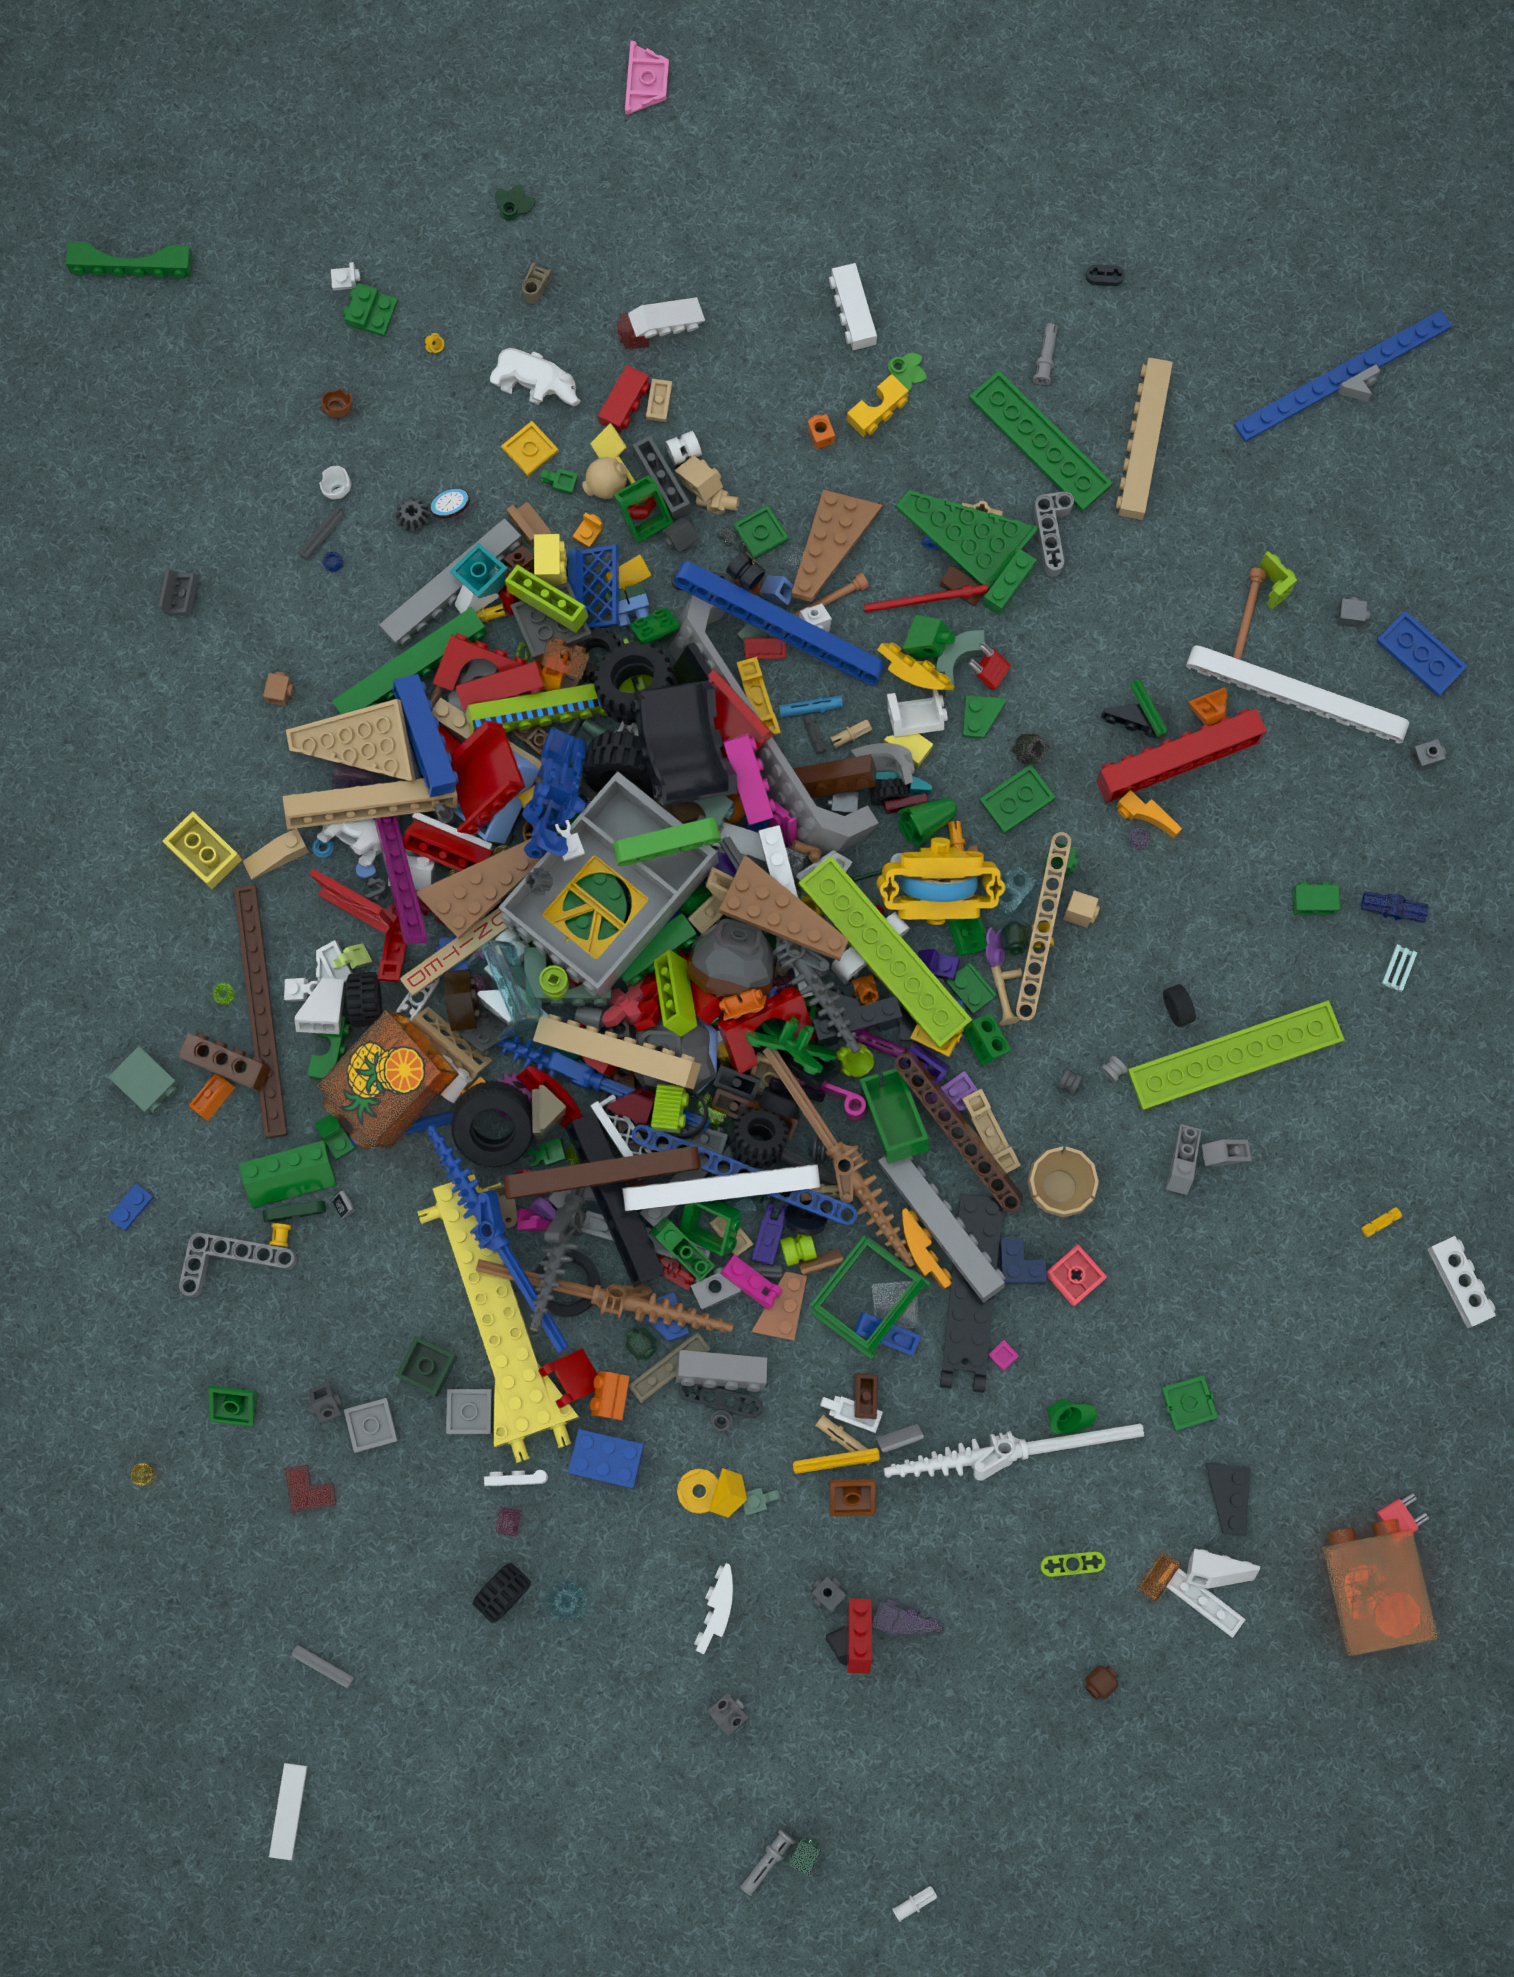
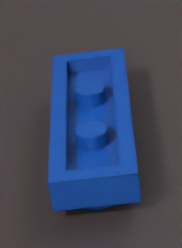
M861 1311L854 1332L870 1338L883 1320ZM894 1325L881 1344L913 1356L921 1335Z

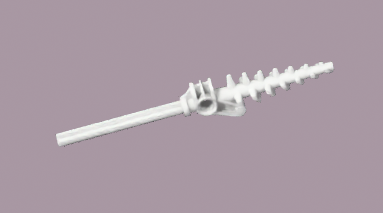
M1141 1424L1031 1442L1012 1436L1011 1431H1007L1005 1435H1002V1433H999L998 1436L990 1434V1447L980 1448L976 1439H972V1450L970 1447H967L965 1450L963 1443H959V1453L955 1450L951 1453L949 1447L945 1448V1456L942 1454L937 1456L936 1451H932L931 1459L927 1457L923 1459L922 1455H919L916 1462H909L907 1459L904 1461L905 1464H891V1467L884 1468V1475L887 1478L893 1475L905 1477L908 1473H914L916 1477H919L921 1472L928 1471L932 1477L935 1470L942 1469L944 1476H948L949 1468H956L959 1476H962L963 1467L971 1466L974 1469V1477L977 1480H984L1004 1467L1010 1466L1013 1461H1017V1458L1025 1460L1028 1459V1455L1143 1437L1144 1428Z

